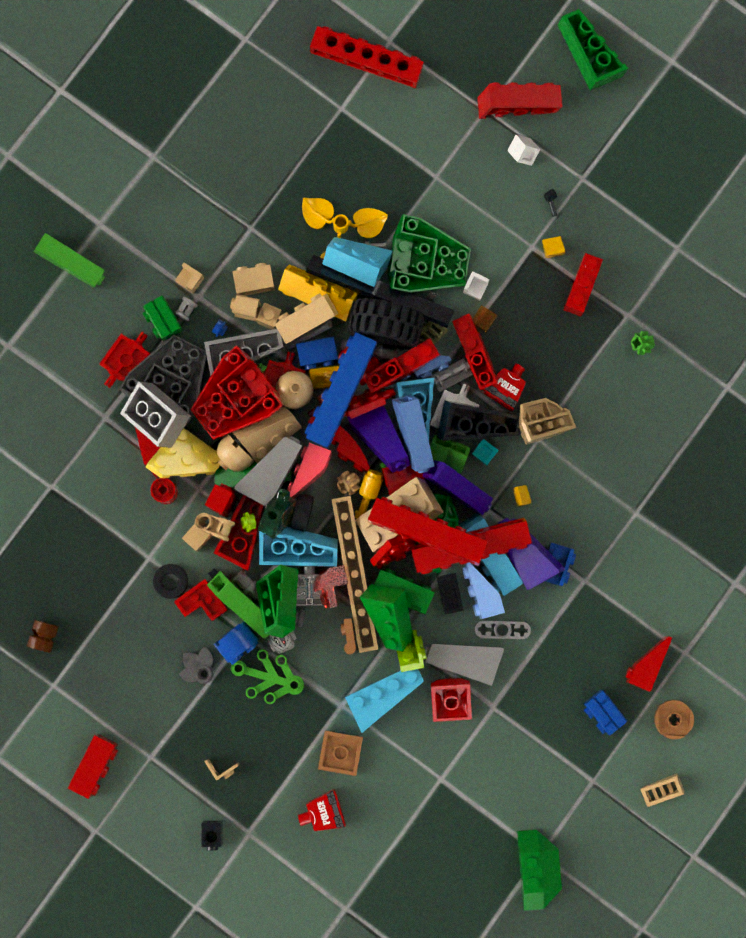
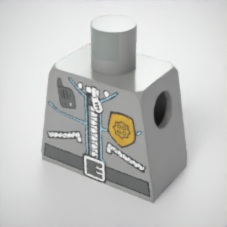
M303 566L304 575H298L296 606H328L323 574H315V566Z

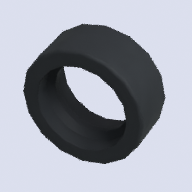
M299 493L291 523L292 529L306 532L313 508L314 496Z

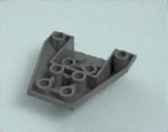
M173 334L127 374L119 390L129 398L138 382L153 383L190 415L186 423L187 425L193 416L190 409L200 393L207 356L206 351Z

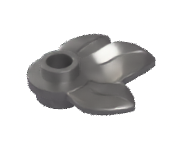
M206 647L201 649L199 655L192 652L183 653V663L186 668L179 673L180 677L186 682L198 681L202 684L209 683L214 677V671L211 667L214 661L213 655ZM203 670L208 672L205 678L201 676Z

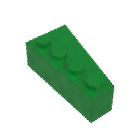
M580 9L562 16L558 27L590 91L624 76L629 68L625 63L622 64L617 58L618 55L615 51H612L607 46L605 39L597 34L594 30L595 27Z

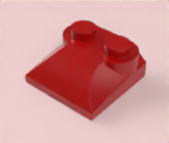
M463 678L439 679L431 683L433 722L472 719L469 680Z

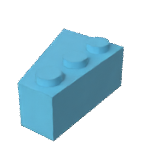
M334 237L327 246L322 264L374 287L387 270L393 251Z

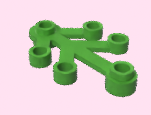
M264 649L257 652V658L262 661L267 672L247 667L245 662L240 660L231 666V671L235 676L245 674L266 680L255 687L247 688L246 696L250 699L255 698L258 693L275 684L284 687L274 693H267L264 696V701L267 704H273L276 699L287 693L297 695L304 688L303 679L293 675L287 664V658L284 655L277 656L275 662L282 668L286 678L278 676L269 659L268 651ZM264 651L266 653L265 659L259 657L260 652ZM279 657H283L285 659L284 664L281 665L278 663ZM236 665L242 666L241 672L235 670ZM296 681L298 683V687L296 689H293L291 687V682ZM250 689L255 691L254 696L248 695ZM269 694L273 695L274 700L272 702H269L266 699Z

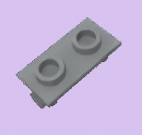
M463 358L450 365L446 370L436 372L431 378H434V384L440 393L473 374L468 362Z

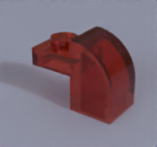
M344 565L325 569L314 580L313 591L321 590L320 600L325 609L338 606L334 587L348 584Z

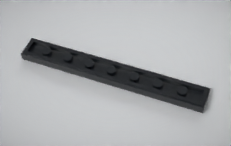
M313 255L306 268V273L369 298L394 302L421 312L425 320L448 328L455 311L412 293L393 290L389 284L378 281L374 287L323 265L324 259Z

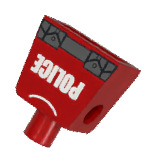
M517 363L511 371L503 368L496 375L498 383L483 389L482 393L513 412L526 384V381L520 378L525 368Z
M335 789L307 802L308 812L297 815L300 826L312 823L314 831L346 827Z

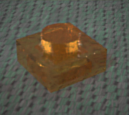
M481 305L473 317V321L477 327L487 332L497 315Z

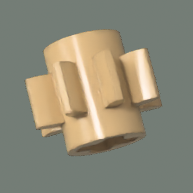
M347 470L337 477V487L341 493L345 494L348 492L349 496H351L360 489V478L357 474H350Z

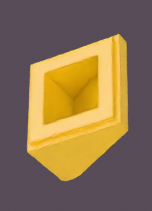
M561 236L542 240L545 258L565 254Z
M526 485L517 486L513 489L518 507L531 504V498Z

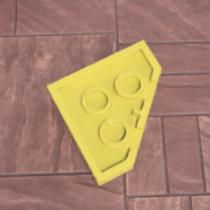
M183 428L172 448L160 447L147 463L146 468L160 478H169L170 476L188 477L195 476L196 474L214 475L221 465L218 463L220 458L217 455V451Z

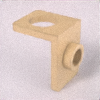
M209 759L204 761L216 781L221 777L227 779L235 773L233 769L240 765L238 762L219 775Z

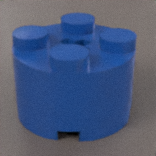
M243 621L213 645L227 663L230 662L233 665L241 659L244 651L249 653L259 642L257 641L258 637L248 624Z

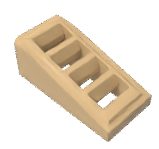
M678 773L640 788L647 807L685 793ZM673 781L677 788V790L675 791L673 790V787L671 785V782ZM665 784L667 785L668 790L670 792L668 794H666V791L663 786ZM657 787H659V789H660V791H661V794H662L661 797H659V795H658V793H657V790H656ZM648 790H652L655 799H651Z

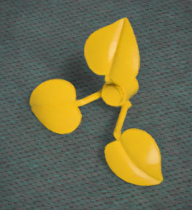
M303 198L302 212L306 223L314 229H322L326 223H333L337 238H341V234L347 232L349 226L357 227L358 234L364 238H374L382 231L388 215L380 210L363 208L354 213L353 220L355 224H353L343 214H339L334 218V208L328 200L322 198ZM326 251L321 254V258L324 259Z

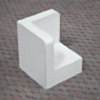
M515 135L508 148V152L517 162L531 166L541 150L531 138Z
M472 271L463 293L480 301L489 283V279Z

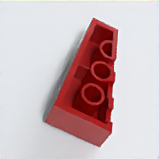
M494 82L490 83L477 97L479 119H486V115L495 114V118L503 117V115L513 113L514 116H522L527 114L528 111H531V115L556 113L563 107L561 86L554 85V83L536 85V83L531 82L525 85H518V83L512 82L507 85H500V83Z
M243 495L230 520L235 525L230 530L229 541L220 539L214 554L250 572L259 533L258 527H260L259 524L262 520L265 506ZM245 512L253 513L256 520V529H251L248 533L241 525V517H243Z

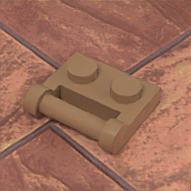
M352 618L344 619V623L340 625L342 636L346 635L347 640L344 651L347 654H353L356 650Z

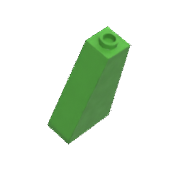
M46 233L33 251L92 287H95L96 284L100 286L105 278L103 275L105 270Z
M220 571L207 586L224 604L261 637L266 639L269 635L264 633L260 607Z

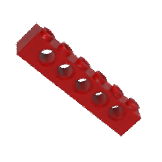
M317 26L310 45V53L413 88L417 87L424 66V62L416 56L408 57L398 50L390 51L383 45H373L365 39H355L347 33H337L326 26ZM330 41L337 43L333 47L327 45ZM347 47L355 49L351 53L345 51ZM370 53L372 57L367 59L363 57V54ZM382 59H388L390 63L384 65L380 61ZM406 65L408 68L402 71L398 66Z

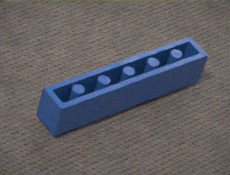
M355 332L354 337H349L346 344L348 347L346 354H341L338 364H340L338 371H333L330 378L332 382L330 388L324 390L321 397L323 399L321 407H316L313 414L315 417L313 424L309 423L305 431L307 440L326 449H329L377 347L376 341Z

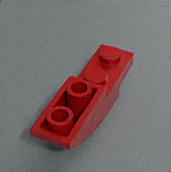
M466 314L452 321L480 391L498 383L489 354L471 314Z
M429 338L401 356L391 359L364 375L363 379L373 394L421 369L425 364L439 357L440 353L432 339Z
M312 416L308 424H313L315 417ZM339 425L331 442L333 445L339 444L336 448L337 457L345 462L351 461L354 463L353 467L361 473L363 471L368 472L370 467L361 448L351 435Z

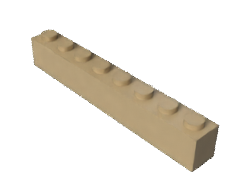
M351 496L331 499L359 653L378 650L374 624L360 599V596L367 589Z

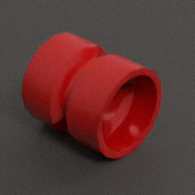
M158 478L151 485V496L161 504H171L178 497V487L168 478Z

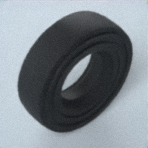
M166 564L155 572L153 586L160 596L174 599L181 596L187 589L188 577L180 566ZM168 574H174L178 578V584L173 589H168L163 584V579Z

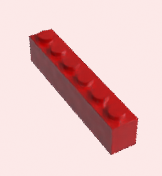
M376 498L368 517V523L479 566L488 543L484 536L477 533L470 535L466 533V529L455 526V528L447 526L448 522L441 519L432 520L429 518L430 515L424 512L414 513L410 507L400 504V506L392 504L393 501L388 498Z
M524 517L466 532L470 535H474V533L480 534L488 541L482 559L490 557L489 554H505L509 552V549L516 548L520 550L527 548L528 544H532L528 524ZM424 544L410 546L417 573L427 574L432 572V569L439 567L440 569H447L452 566L451 564L458 562L459 564L469 563Z

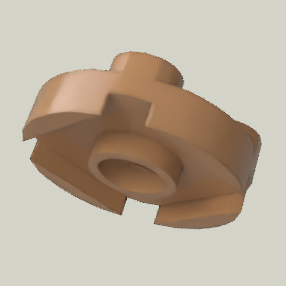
M668 700L660 704L655 711L654 724L657 731L666 738L681 739L692 730L694 715L685 703L678 700ZM672 714L679 718V722H675V725H672V722L669 721Z

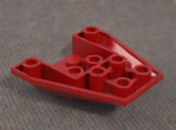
M236 345L222 357L190 410L211 438L215 440L269 418L283 406V402L278 391L259 366Z

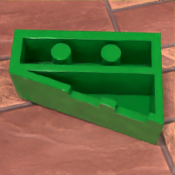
M280 565L256 582L265 634L283 638L295 630L298 569Z
M371 584L360 596V599L385 647L403 652L414 639L405 590Z

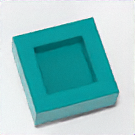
M483 439L471 455L487 466L499 450Z

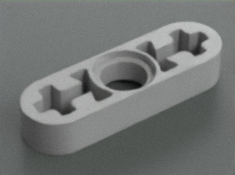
M480 621L475 625L474 632L479 638L526 639L531 633V628L526 622ZM485 624L486 628H492L491 624H495L493 629L495 636H491L492 632H485V635H481L478 627ZM501 624L506 625L508 628V632L504 636L497 633V627ZM510 624H514L513 628H520V625H523L527 629V633L520 636L519 632H513L514 636H510L512 631Z

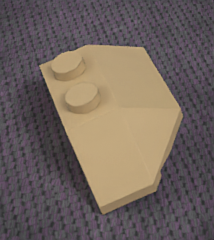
M547 398L520 405L519 428L526 445L576 428L570 410L562 408Z

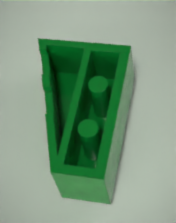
M388 568L385 571L380 570L374 585L405 590L408 608L424 615L426 614L435 593L431 591V587L424 584L418 586L413 583V579L403 576V578L395 576L396 572Z

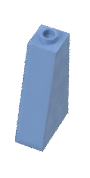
M412 395L391 399L411 468L414 471H418V473L429 471V468L434 467V462L419 399Z

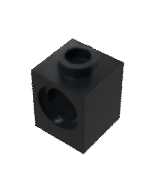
M203 821L201 823V845L206 847V850H218V847L223 845V821ZM209 831L216 832L217 840H209L207 833Z

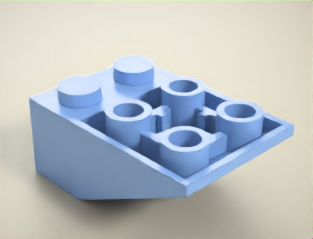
M470 562L464 564L465 567L462 568L464 578L468 579L470 583L467 589L470 598L474 597L475 605L472 606L475 616L484 619L505 613L499 592Z

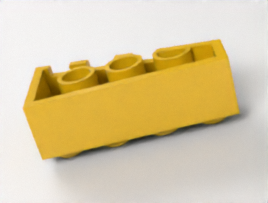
M288 265L285 268L278 288L284 295L297 298L307 304L312 302L310 298L319 293L322 296L328 294L339 313L334 317L345 322L349 318L352 305L359 295L357 292L306 273L305 270L292 265Z

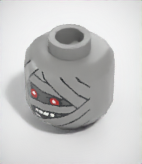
M294 631L283 638L269 635L267 638L272 651H276L278 654L293 649L295 647L294 640L297 639Z

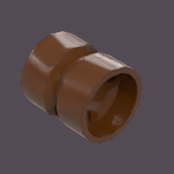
M34 620L32 627L34 634L30 635L27 646L51 653L54 645L52 638L56 637L59 626Z

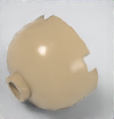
M286 372L276 383V390L280 395L283 406L288 409L296 410L303 408L313 397L314 388L312 381L302 372Z
M229 434L218 444L217 455L220 458L218 463L225 470L229 468L234 472H240L255 462Z

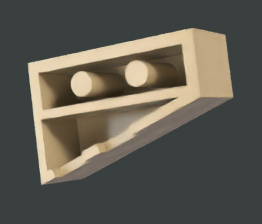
M319 293L310 298L312 302L305 306L303 302L294 308L296 312L290 315L286 312L278 317L279 321L275 323V326L286 344L339 314L328 294L322 296Z
M282 406L269 418L232 433L258 464L284 437L290 438L302 426L285 406Z

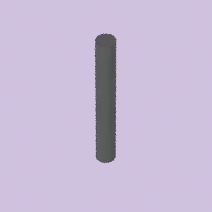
M328 320L291 342L285 343L286 349L289 350L295 347L296 344L303 343L331 328V321Z

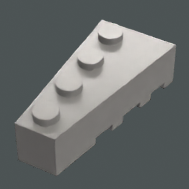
M277 329L204 342L210 376L222 357L236 345L254 362L284 348L282 336Z

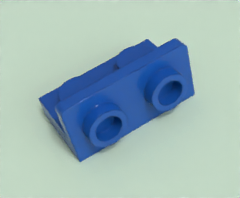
M550 543L548 551L565 570L546 582L563 586L569 580L570 573L567 571L569 565L574 564L576 554H573L574 549Z

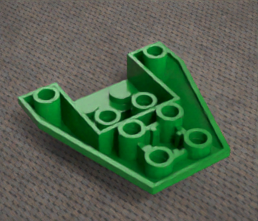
M403 214L393 236L391 248L393 252L388 268L391 289L412 293L466 286L471 248L422 218Z

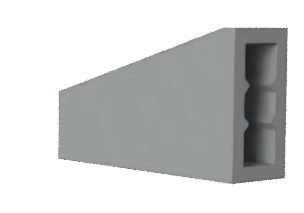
M292 436L290 438L284 437L236 484L234 490L266 507L272 498H276L302 451L301 441Z
M431 644L430 647L426 646L425 653L427 659L425 662L492 686L504 648Z

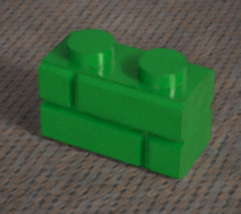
M163 295L143 306L145 309L143 315L148 323L150 321L153 323L155 328L152 331L157 339L161 337L164 342L173 334L177 335L183 331Z

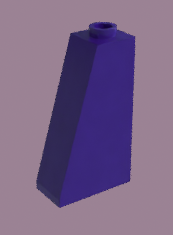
M384 405L352 419L349 416L347 417L351 429L392 473L402 471L407 466H410L407 453Z
M433 460L434 467L429 468L430 470L422 475L478 514L483 515L487 513L492 506V497L444 462Z
M505 518L502 521L498 522V524L516 520V518L511 520ZM531 533L532 544H528L527 548L520 550L513 548L507 552L527 590L538 586L565 570L557 559Z

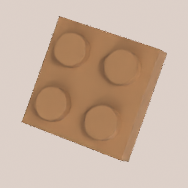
M325 730L318 770L356 776L363 737Z

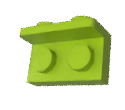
M412 630L414 639L404 651H397L401 672L424 668L423 660L427 659L425 649L422 648L424 647L422 636H417L416 630Z

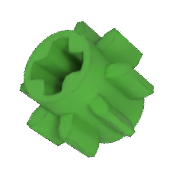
M648 331L634 333L635 336L631 340L632 350H638V355L651 353V349L655 346L654 336H648Z

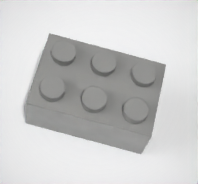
M148 382L137 383L120 413L156 446L172 448L190 418V415L157 386Z

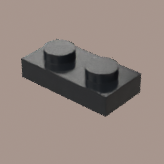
M456 573L438 576L437 582L444 615L463 611Z

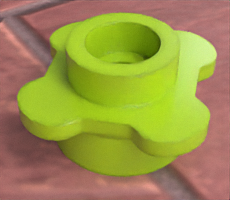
M245 512L243 517H241V525L247 533L251 529H256V520L253 513Z

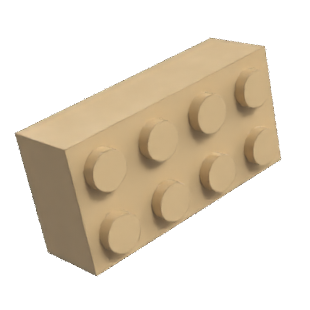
M415 477L387 497L393 501L392 504L400 506V504L406 505L411 508L412 512L417 514L419 511L430 515L429 518L432 520L443 513L426 480ZM371 508L355 521L372 552L377 553L388 539L395 538L399 534L368 523Z

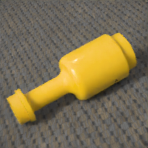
M371 469L365 473L359 490V494L363 496L359 511H355L354 517L356 519L366 513L370 500L377 498L383 482L382 473Z

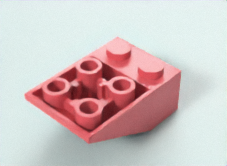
M310 442L308 447L304 446L301 453L302 463L301 465L297 464L294 471V476L296 477L294 483L290 482L286 491L289 494L290 500L293 501L299 493L306 490L326 472L332 456L331 450Z

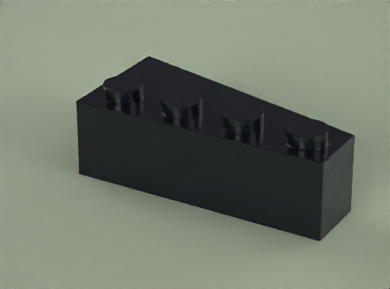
M444 400L437 438L442 441H448L453 439L517 436L520 434V415Z

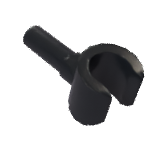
M551 189L545 193L544 198L550 205L552 216L555 217L557 213L553 200L557 198V194L554 189Z

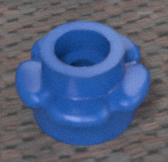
M219 319L212 333L216 334V337L219 335L223 337L228 329V326H226L227 322Z

